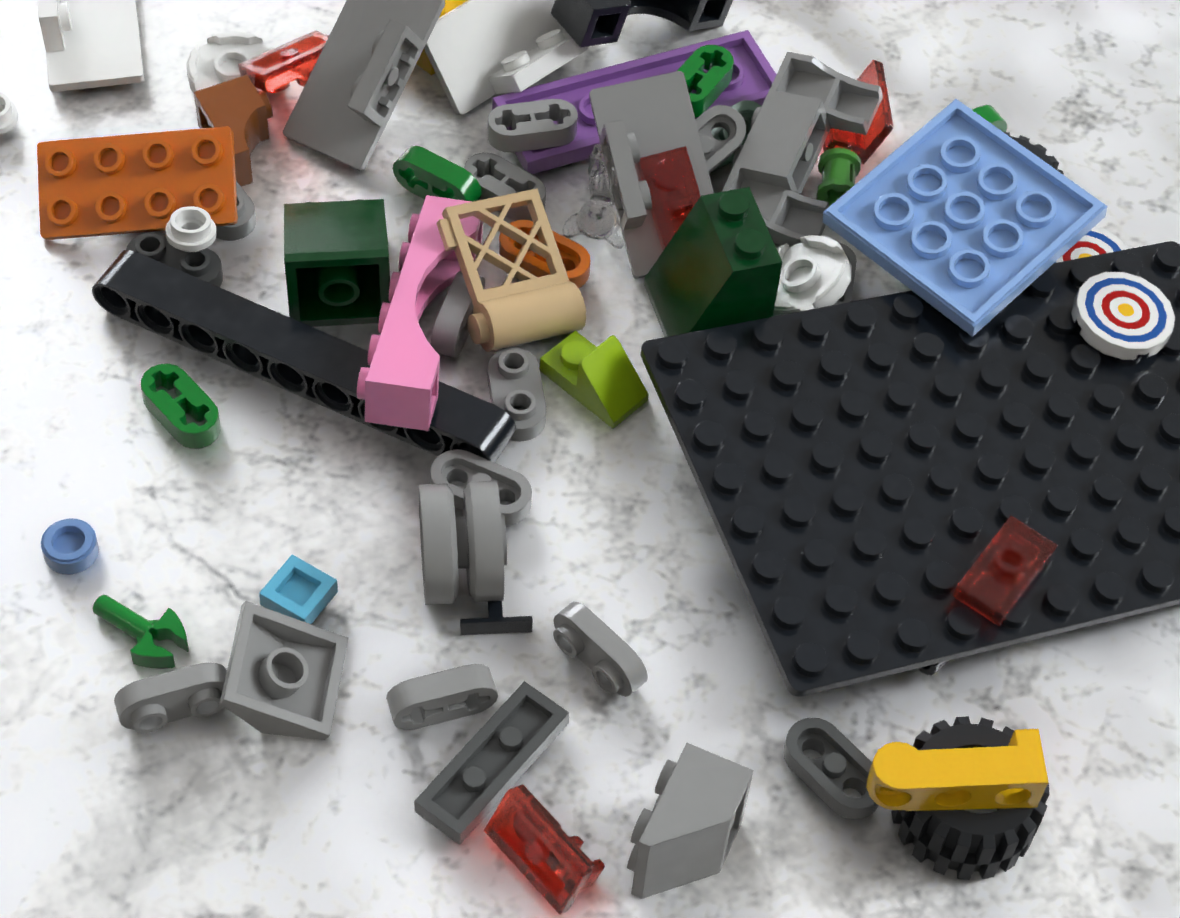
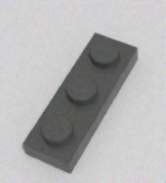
M524 681L414 801L415 812L457 844L461 845L569 724V712Z

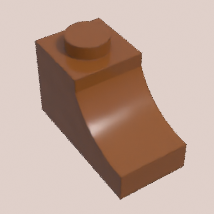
M248 75L195 91L194 98L199 128L228 126L232 129L234 133L236 181L241 187L253 183L250 156L260 142L269 139L267 119L273 117L272 107L267 94L263 90L257 91Z

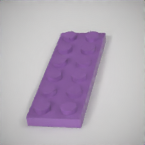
M745 30L527 88L522 92H511L493 97L492 110L506 104L546 99H562L575 106L578 119L577 135L573 141L559 147L515 152L523 169L530 174H535L603 155L589 100V93L592 89L676 72L695 50L705 45L724 47L730 51L734 59L730 84L709 108L717 105L731 107L743 100L754 101L762 106L777 74L750 32Z

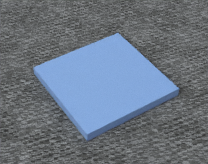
M955 99L823 211V223L973 337L1105 218L1108 206L962 102Z

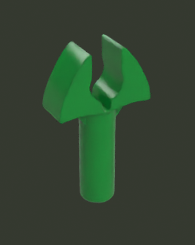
M101 595L95 600L93 604L94 614L137 640V644L130 650L133 664L159 669L175 667L173 654L162 647L156 646L154 640L173 641L178 647L189 652L183 624L171 608H168L160 619L147 620L108 595Z

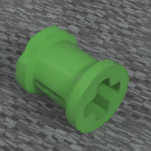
M832 148L820 155L818 170L822 175V183L818 186L816 199L828 202L830 206L855 185V177L861 170V160L857 153L845 148Z

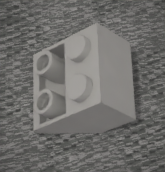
M686 743L677 763L669 759L666 761L655 787V793L659 794L653 811L646 808L642 810L631 836L630 842L635 845L629 857L627 869L634 871L632 895L643 899L720 873L742 824L754 770L689 743Z

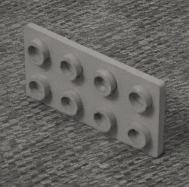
M346 0L283 129V135L356 170L363 171L445 6V0Z
M682 71L592 89L589 93V100L632 275L636 279L646 277L700 196L714 193L685 76Z

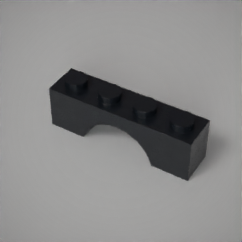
M555 0L551 14L581 48L617 42L626 17L632 14H649L662 17L678 24L687 31L723 26L733 0Z

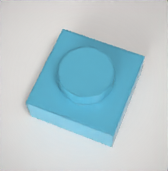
M292 554L259 592L260 605L312 624L337 594V579Z

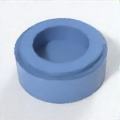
M69 518L57 521L45 530L41 538L44 560L49 568L57 573L67 575L80 573L88 569L98 557L99 546L96 533L91 525L83 520Z

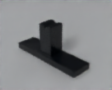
M488 601L489 618L460 619L461 635L532 632L533 625L532 616L503 617L502 601Z

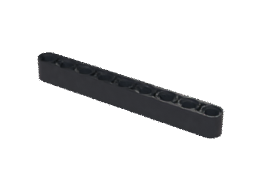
M123 250L92 287V294L97 303L107 312L433 455L439 456L450 450H464L495 463L515 433V422L506 411L440 381L438 400L429 431L365 422V400L357 399V382L361 367L370 368L367 350L138 252Z

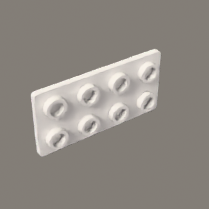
M37 0L38 19L46 51L50 91L77 90L141 83L144 81L136 0Z
M468 0L438 18L424 49L455 114H466L495 94L522 92L589 49V47L580 48L552 16L551 11L555 0Z

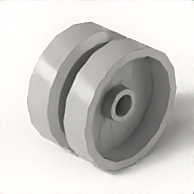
M497 480L468 482L463 490V517H455L453 491L447 483L418 485L425 605L454 604L459 595L458 569L466 568L469 595L475 602L504 601V565H507V538L505 517L501 515Z

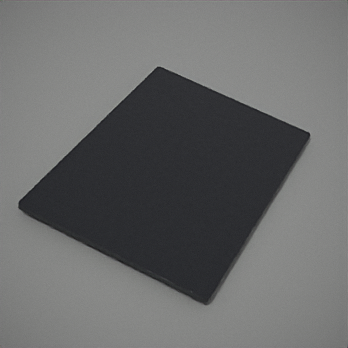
M1168 241L1054 263L973 337L910 290L648 340L642 344L640 356L784 683L788 691L796 697L819 693L1180 604V244L1177 242ZM1103 272H1125L1142 277L1160 289L1171 303L1175 322L1169 340L1157 354L1148 357V353L1138 355L1135 360H1122L1103 354L1084 340L1080 335L1082 328L1079 326L1077 319L1074 323L1071 312L1079 288L1089 277Z

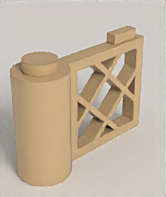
M537 188L450 206L443 210L442 216L444 219H439L436 224L445 251H455L474 307L473 314H470L468 317V330L475 344H480L485 351L491 352L571 333L575 330L579 331L584 328L586 323V307L583 296L576 284L569 281ZM527 205L534 224L529 234L504 221L510 208ZM500 211L498 217L491 212ZM474 216L492 227L483 245L465 235L460 219ZM497 231L522 245L514 263L489 249ZM536 234L538 236L539 241L534 239ZM528 249L546 259L550 275L536 277L519 267ZM471 252L477 255L475 260H473ZM482 259L508 273L501 286L483 289L477 271ZM513 277L520 280L519 282L511 283Z

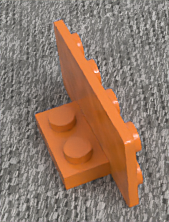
M228 126L44 141L37 144L40 235L46 240L165 231L172 213L179 208L195 206L206 210L216 226L235 225L238 222L234 133Z

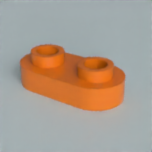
M516 220L509 223L526 234H529L534 225L533 221ZM552 231L569 281L575 283L578 288L582 287L588 281L590 275L591 260L588 251L582 245ZM500 232L499 255L514 263L522 245ZM536 234L534 239L539 241L538 236ZM528 249L519 267L536 277L550 275L546 259Z

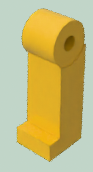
M1039 729L1014 730L1008 746L917 750L915 747L903 742L885 744L878 749L873 758L867 777L866 788L869 796L877 805L890 810L1037 808L1049 782Z

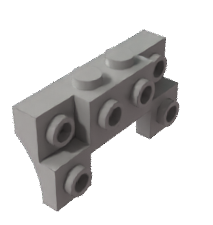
M787 52L762 107H757L754 111L751 130L744 145H741L735 152L733 169L722 192L750 187L775 244L784 245L788 243L789 247L802 243L799 239L800 237L808 235L821 236L826 226L823 223V211L829 207V203L801 195L831 128L867 134L883 99L881 87L845 76L826 66L814 56Z

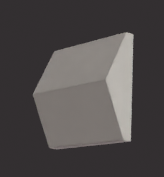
M245 601L241 605L220 704L261 733L326 740L331 733L348 638Z

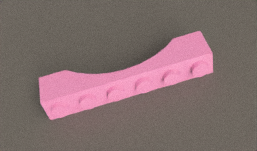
M426 195L420 214L413 213L411 216L408 242H403L400 250L399 272H393L390 280L389 302L391 303L383 302L378 323V331L381 334H372L368 349V365H370V368L361 367L359 372L357 399L365 400V422L429 431L438 400L440 355L427 341L418 322L425 308L440 292L452 284L456 274L461 271L455 251H445L436 223L439 219H444L442 212L446 207L472 201ZM474 216L460 219L465 235L482 244L483 222ZM471 252L473 260H475L477 255Z

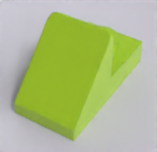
M575 330L540 358V372L612 429L648 401L649 394L621 343L614 335L596 347Z

